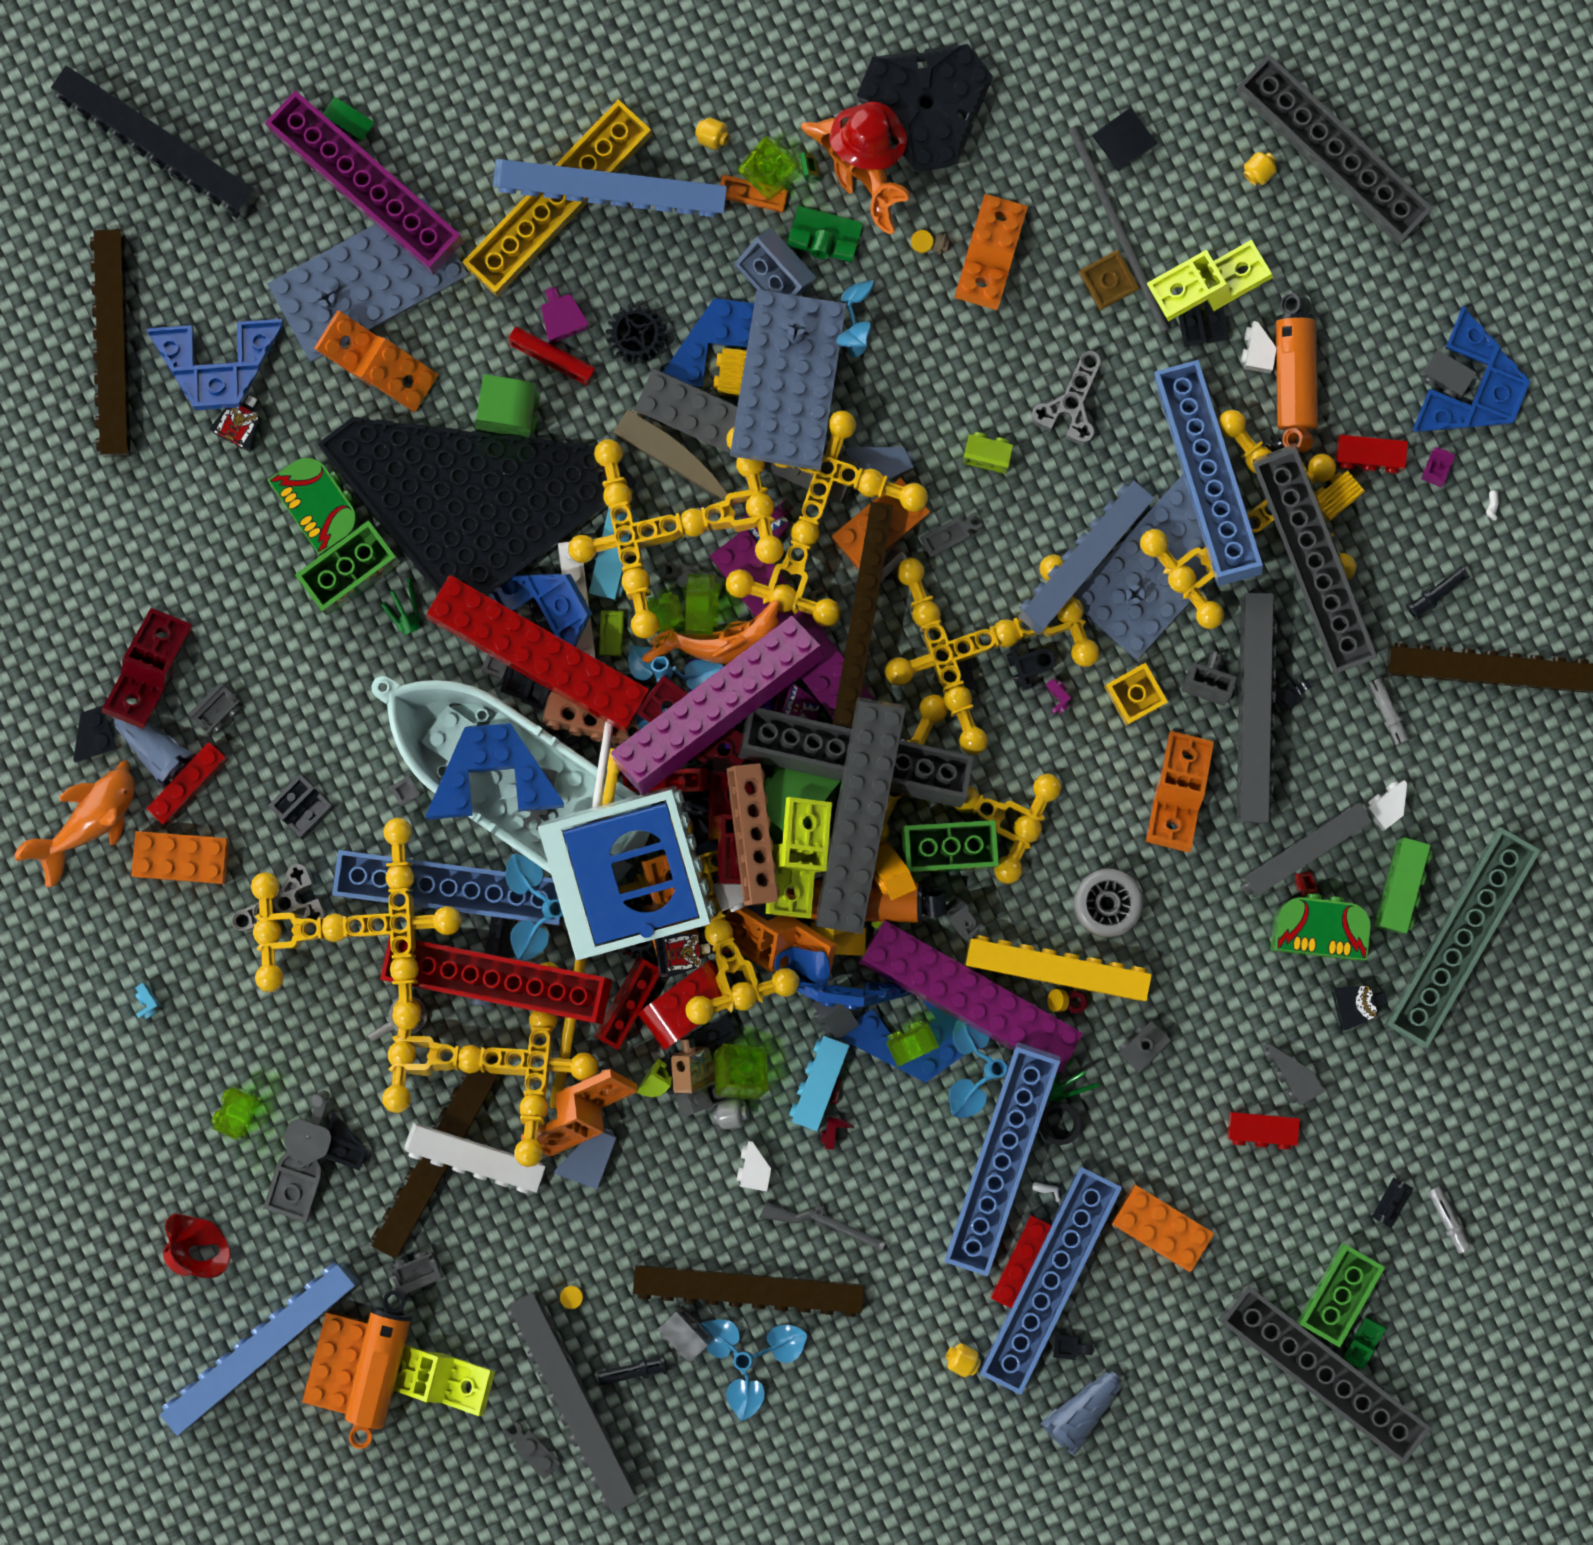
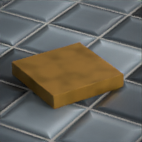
M1119 250L1078 271L1099 311L1140 289Z

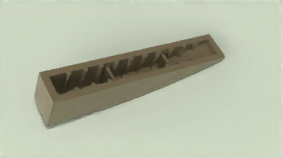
M627 409L613 432L614 436L720 501L725 500L726 491L690 451L664 432L665 428L655 421L651 424L644 420L646 416L636 410L631 412Z

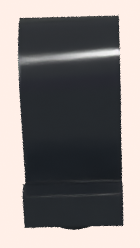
M1015 645L1009 647V653L1006 654L1009 666H1014L1016 675H1013L1016 687H1021L1022 692L1032 689L1031 683L1026 684L1025 679L1049 672L1056 662L1055 654L1046 648L1017 657L1016 651H1019V646ZM1041 655L1048 656L1050 664L1045 667L1041 666L1038 663V657Z

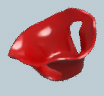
M866 102L847 108L837 115L831 128L829 143L835 153L848 164L861 169L877 170L889 168L900 159L906 148L907 135L898 116L890 107L879 102ZM849 118L843 128H841L842 120ZM889 127L892 135L899 140L895 148H891L889 144Z
M178 1212L172 1214L167 1219L165 1231L169 1242L163 1250V1259L171 1271L180 1276L194 1275L201 1278H215L226 1271L231 1257L230 1248L221 1230L214 1223ZM195 1245H217L220 1248L218 1255L207 1261L194 1260L189 1254V1249Z

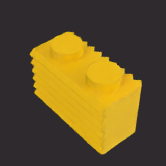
M722 348V353H717L716 367H720L719 376L715 375L713 389H717V395L739 398L747 350Z
M1348 471L1344 474L1338 472L1330 480L1332 484L1325 489L1322 486L1315 492L1328 523L1365 492Z

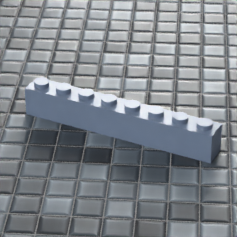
M1133 481L1129 485L1125 483L1116 494L1119 497L1114 502L1111 499L1102 509L1105 511V514L1101 518L1097 516L1090 523L1089 527L1092 529L1089 533L1083 532L1075 541L1078 546L1074 550L1069 549L1061 558L1064 561L1060 567L1055 565L1047 574L1050 579L1046 583L1042 581L1033 591L1036 594L1032 600L1027 598L1019 607L1022 612L1018 615V618L1034 632L1039 634L1045 629L1152 502L1154 497L1137 482Z

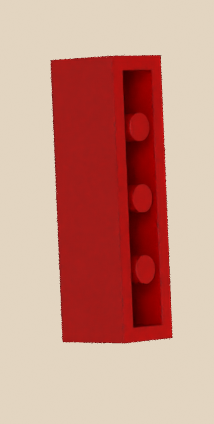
M208 742L146 809L159 822L167 826L229 759L212 743Z
M637 957L608 1009L603 1025L600 1024L594 1035L595 1038L619 1050L638 1016L637 1013L640 1012L659 978V968Z
M1029 1214L989 1296L991 1299L1012 1308L1051 1228L1050 1224Z

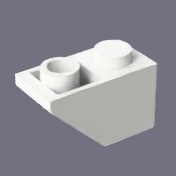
M1253 321L1251 327L1246 328L1245 340L1248 341L1247 349L1242 351L1241 362L1244 363V369L1270 374L1274 366L1276 346L1261 325Z
M1395 780L1386 787L1388 792L1382 797L1377 794L1368 801L1370 806L1366 808V811L1382 831L1404 816L1407 790L1405 780L1400 783Z
M748 1141V1145H743L741 1158L745 1159L743 1168L739 1167L737 1181L741 1182L740 1187L767 1191L771 1167L754 1142Z

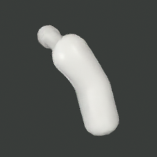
M1492 490L1489 492L1490 504L1486 514L1492 520H1496L1497 516L1495 514L1499 505L1498 492Z
M1039 1182L1033 1183L1032 1189L1041 1193L1054 1192L1055 1201H1061L1058 1193L1059 1187Z

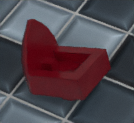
M828 1117L827 1129L822 1130L821 1144H825V1149L834 1150L836 1127L854 1128V1125L840 1118Z

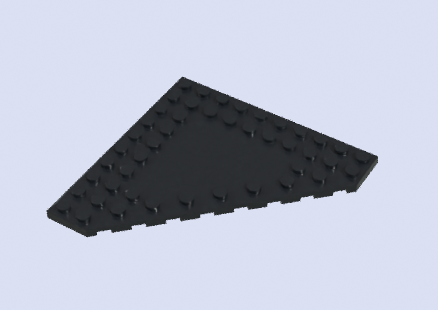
M352 417L317 443L320 450L437 595L449 575L489 597L607 507L603 499L605 488L602 483L607 481L605 468L596 462L594 457L595 447L586 446V444L560 443L537 438L527 439L512 435H493L478 431L468 432L445 427H426V425L401 424L394 423V421L362 419L361 417ZM619 462L620 477H625L627 486L632 488L637 482L623 464Z

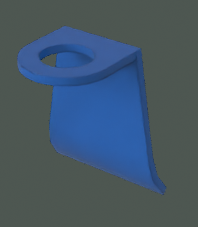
M792 946L781 951L776 956L774 961L776 971L781 969V958L788 956L789 962L784 968L795 969L818 984H827L830 975V965L824 951H811Z

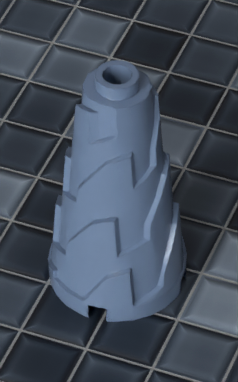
M114 718L115 728L125 738L140 761L163 788H166L171 783L170 779L176 777L195 757L190 750L184 748L166 733L164 734L151 723H147L145 729H141Z
M1113 1371L1110 1373L1105 1372L1094 1382H1090L1074 1398L1072 1397L1058 1410L1055 1409L1040 1424L1044 1426V1430L1061 1447L1066 1445L1069 1448L1067 1452L1075 1455L1087 1441V1436L1099 1422L1098 1419L1112 1403L1111 1400L1121 1388L1119 1383L1122 1380Z

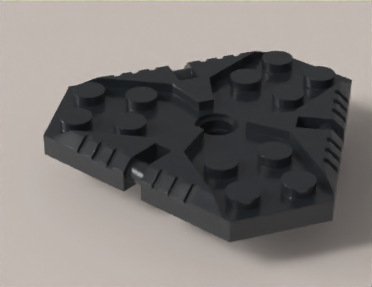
M968 44L926 49L924 53L917 54L916 51L875 56L872 57L856 97L861 104L879 102L890 107L895 112L907 135V144L902 156L915 172L957 167L973 128L972 121L978 116L993 75ZM926 62V68L918 69L917 63ZM923 100H930L933 106L925 109L920 103ZM958 112L966 114L964 119L957 117ZM889 127V139L896 147L899 140L892 135Z

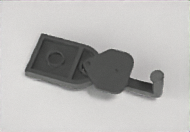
M323 1090L312 1096L311 1103L315 1107L310 1122L296 1119L289 1123L284 1136V1144L288 1152L282 1155L277 1162L263 1209L305 1223L308 1222L322 1178V1165L319 1159L328 1153L332 1139L330 1131L320 1126L329 1099L328 1091Z

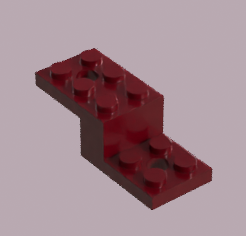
M150 608L123 657L121 675L103 705L102 713L145 729L172 679L173 664L188 638L193 624ZM164 632L168 637L159 638L156 634ZM130 698H135L139 702L137 704L132 705L129 704L127 700Z
M662 676L636 711V714L650 723L663 713L661 706L664 702L670 701L675 704L688 693ZM731 728L694 757L703 763L708 760L713 761V770L715 772H727V768L741 765L745 760L738 758L742 734ZM721 743H727L731 748L730 753L726 756H721L717 751V747Z
M711 771L708 772V840L718 841V884L741 885L731 801L727 798L729 790L727 772ZM746 783L745 789L747 793L751 794V786ZM749 806L748 812L753 817L754 809ZM752 829L751 836L756 840L757 832ZM755 852L754 859L759 863L760 855ZM758 875L757 882L762 886L763 878Z

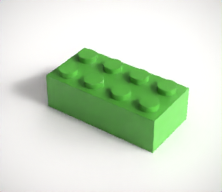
M1408 838L1397 839L1374 924L1375 928L1397 934H1406L1408 930H1412L1415 917H1412L1413 909L1418 907L1421 895H1418V890L1420 886L1424 885L1426 873L1423 871L1425 864H1429L1432 857V851L1429 850L1430 844Z
M1341 1243L1298 1318L1297 1323L1336 1346L1341 1347L1385 1267L1350 1246Z

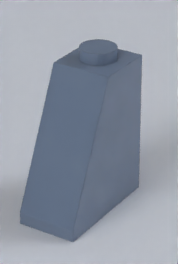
M849 447L845 449V454L848 457L860 462L857 470L860 468L863 470L869 468L876 469L883 476H888V482L913 471V464H915L911 452H906L904 447Z
M604 1128L603 1134L582 1142L556 1168L554 1174L598 1189L617 1139L616 1136H613L614 1131Z

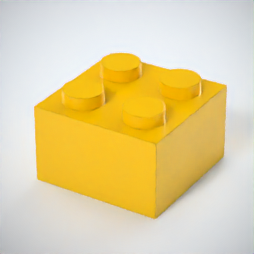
M1146 662L1104 686L1126 726L1168 703Z

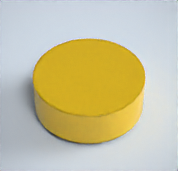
M926 230L916 231L911 237L912 249L920 254L931 250L933 246L932 235Z
M1053 989L1049 993L1047 998L1049 1009L1053 1012H1063L1067 1009L1069 996L1065 990Z
M571 1285L561 1291L560 1302L565 1308L574 1309L582 1303L583 1293L578 1287Z

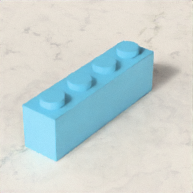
M609 508L602 537L614 534ZM630 510L634 522H639L640 518H636V511ZM619 514L617 520H625L627 518V514ZM624 535L621 541L629 542L632 535ZM617 548L598 552L589 589L590 596L615 602L617 596H622L623 587L621 579L624 573Z
M823 1036L822 1040L817 1039L813 1049L817 1053L815 1060H809L805 1071L809 1076L806 1083L801 1081L797 1092L798 1095H801L798 1104L793 1103L789 1116L793 1117L791 1122L815 1131L818 1130L849 1045Z

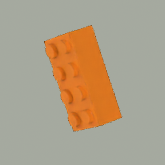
M901 478L894 483L903 487L907 485ZM882 494L881 499L877 497L872 501L893 505L886 551L930 514L926 507L917 512L908 511L903 508L900 500ZM870 504L831 536V540L858 571Z
M135 831L131 877L226 885L230 839Z
M1135 1184L1132 1185L1110 1222L1115 1227L1190 1273L1214 1235L1212 1231Z
M332 1311L326 1312L302 1403L345 1414L368 1321Z

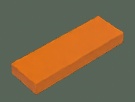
M722 175L720 185L727 186L726 200L783 213L788 190Z

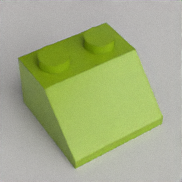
M974 432V435L969 434L962 464L1006 474L1013 445L1009 444L1007 439L996 438V440L987 439L986 434Z

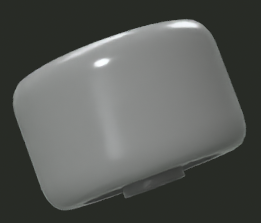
M1101 869L1089 874L1079 883L1073 897V910L1077 921L1087 932L1102 938H1112L1128 932L1136 925L1143 910V897L1138 884L1131 876L1117 869ZM1104 897H1108L1113 901V907L1110 910H1105L1101 906V900Z

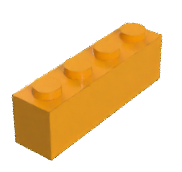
M886 840L883 844L879 845L873 880L876 886L880 888L882 894H887L892 901L916 890V886L909 869Z

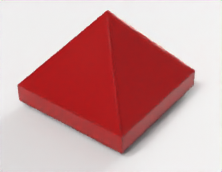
M1311 871L1295 874V887L1302 896L1319 893Z

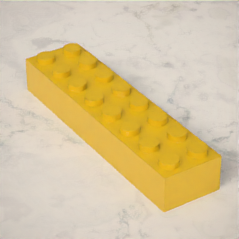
M976 935L974 939H969L964 963L966 967L1122 998L1147 1001L1152 974L1146 973V968L1134 966L1131 967V970L1124 969L1125 964L1109 962L1108 966L1101 964V959L1088 957L1086 961L1079 960L1080 955L1064 953L1063 957L1056 955L1057 951L1043 948L1042 952L1034 951V946L1020 944L1019 948L1012 947V942L997 940V943L989 942V937Z

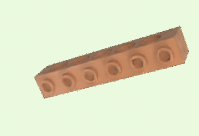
M551 692L547 698L541 722L553 730L561 728L568 730V733L581 736L583 734L591 736L590 739L602 742L605 721L554 692ZM562 712H570L573 716V719H565L562 715ZM635 715L625 733L619 729L612 733V745L618 747L631 737L628 733L629 729L639 731L637 726L638 715ZM584 718H592L595 722V725H587L584 721Z
M760 763L727 768L744 906L777 902L779 887L775 882L776 864L772 858L773 841L769 835L770 817L766 811L768 799L763 788L764 771L761 769ZM746 783L751 786V794L747 793L745 789ZM749 806L754 809L753 817L748 812ZM752 829L757 832L756 840L751 836ZM755 852L760 855L759 863L754 859ZM758 875L763 878L762 886L757 882Z

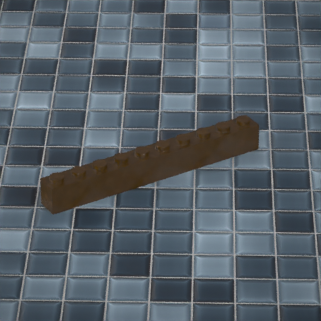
M121 229L93 230L94 237H90L91 251H94V259H91V272L95 273V281L91 283L92 295H95V304H92V315L96 317V326H93V339L97 340V348L93 349L94 362H97V371H94L95 385L98 384V393H95L94 400L95 406L99 409V416H95L96 429H99V438H96V450L104 458L130 457L124 233Z
M871 502L832 725L852 729L857 698L861 697L893 505Z
M1394 643V646L1388 648L1386 675L1593 694V664H1589L1587 659H1575V662H1566L1567 658L1553 657V660H1544L1542 655H1530V658H1521L1519 653H1507V656H1498L1499 652L1485 651V654H1476L1474 649H1462V652H1453L1451 647H1440L1439 650H1430L1431 646L1417 645V648H1408L1406 643Z
M485 1044L482 1046L485 1050L491 1048ZM491 1057L487 1063L495 1064L499 1058ZM481 1070L470 1074L463 1072L461 1079L464 1081L460 1088H454L449 1097L452 1100L449 1108H443L438 1117L441 1122L437 1128L433 1127V1129L465 1138L500 1074H492L486 1070L484 1073ZM422 1157V1160L418 1161L415 1168L411 1167L405 1176V1179L408 1180L405 1187H399L393 1198L396 1200L393 1208L388 1207L382 1218L385 1220V1223L381 1229L377 1227L371 1237L374 1241L372 1247L394 1259L399 1257L449 1165L444 1164L443 1167L431 1164V1159Z
M645 1265L635 1266L633 1294H638L637 1298L651 1299V1295L660 1296V1300L674 1301V1297L683 1298V1302L697 1303V1299L706 1300V1304L720 1305V1301L729 1302V1306L742 1307L743 1303L752 1304V1308L765 1309V1305L775 1306L774 1310L788 1311V1307L797 1308V1312L811 1313V1309L820 1310V1314L834 1315V1311L843 1312V1316L857 1317V1313H862L864 1284Z

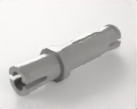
M1381 677L1369 682L1368 684L1386 720L1384 724L1386 727H1389L1395 744L1399 745L1410 740L1401 723L1403 719L1397 714L1383 678Z
M1437 1186L1429 1190L1428 1193L1447 1229L1446 1234L1451 1237L1458 1253L1460 1254L1471 1249L1462 1231L1464 1228L1462 1224L1459 1225L1441 1187Z

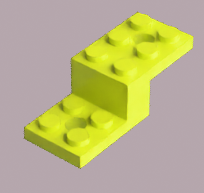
M1250 240L1214 261L1208 251L1205 250L1151 280L1147 285L1169 322L1206 300L1213 311L1269 281L1273 278V275L1255 244ZM1241 266L1248 267L1247 272L1243 274L1237 273V270ZM1177 287H1182V288H1183V291H1182L1181 294H1179V295H1173V294H1172V291H1173L1175 288H1177Z
M794 797L786 798L783 843L773 845L772 858L776 864L775 882L779 887V896L777 902L766 904V914L811 918L815 872L827 871L832 802ZM806 816L812 822L809 829H806L803 825V820ZM788 887H792L795 893L791 900L786 896Z
M405 1344L401 1359L402 1370L398 1373L394 1391L424 1402L443 1403L477 1416H484L495 1371L444 1353L427 1352ZM470 1381L472 1389L470 1393H467L466 1385Z

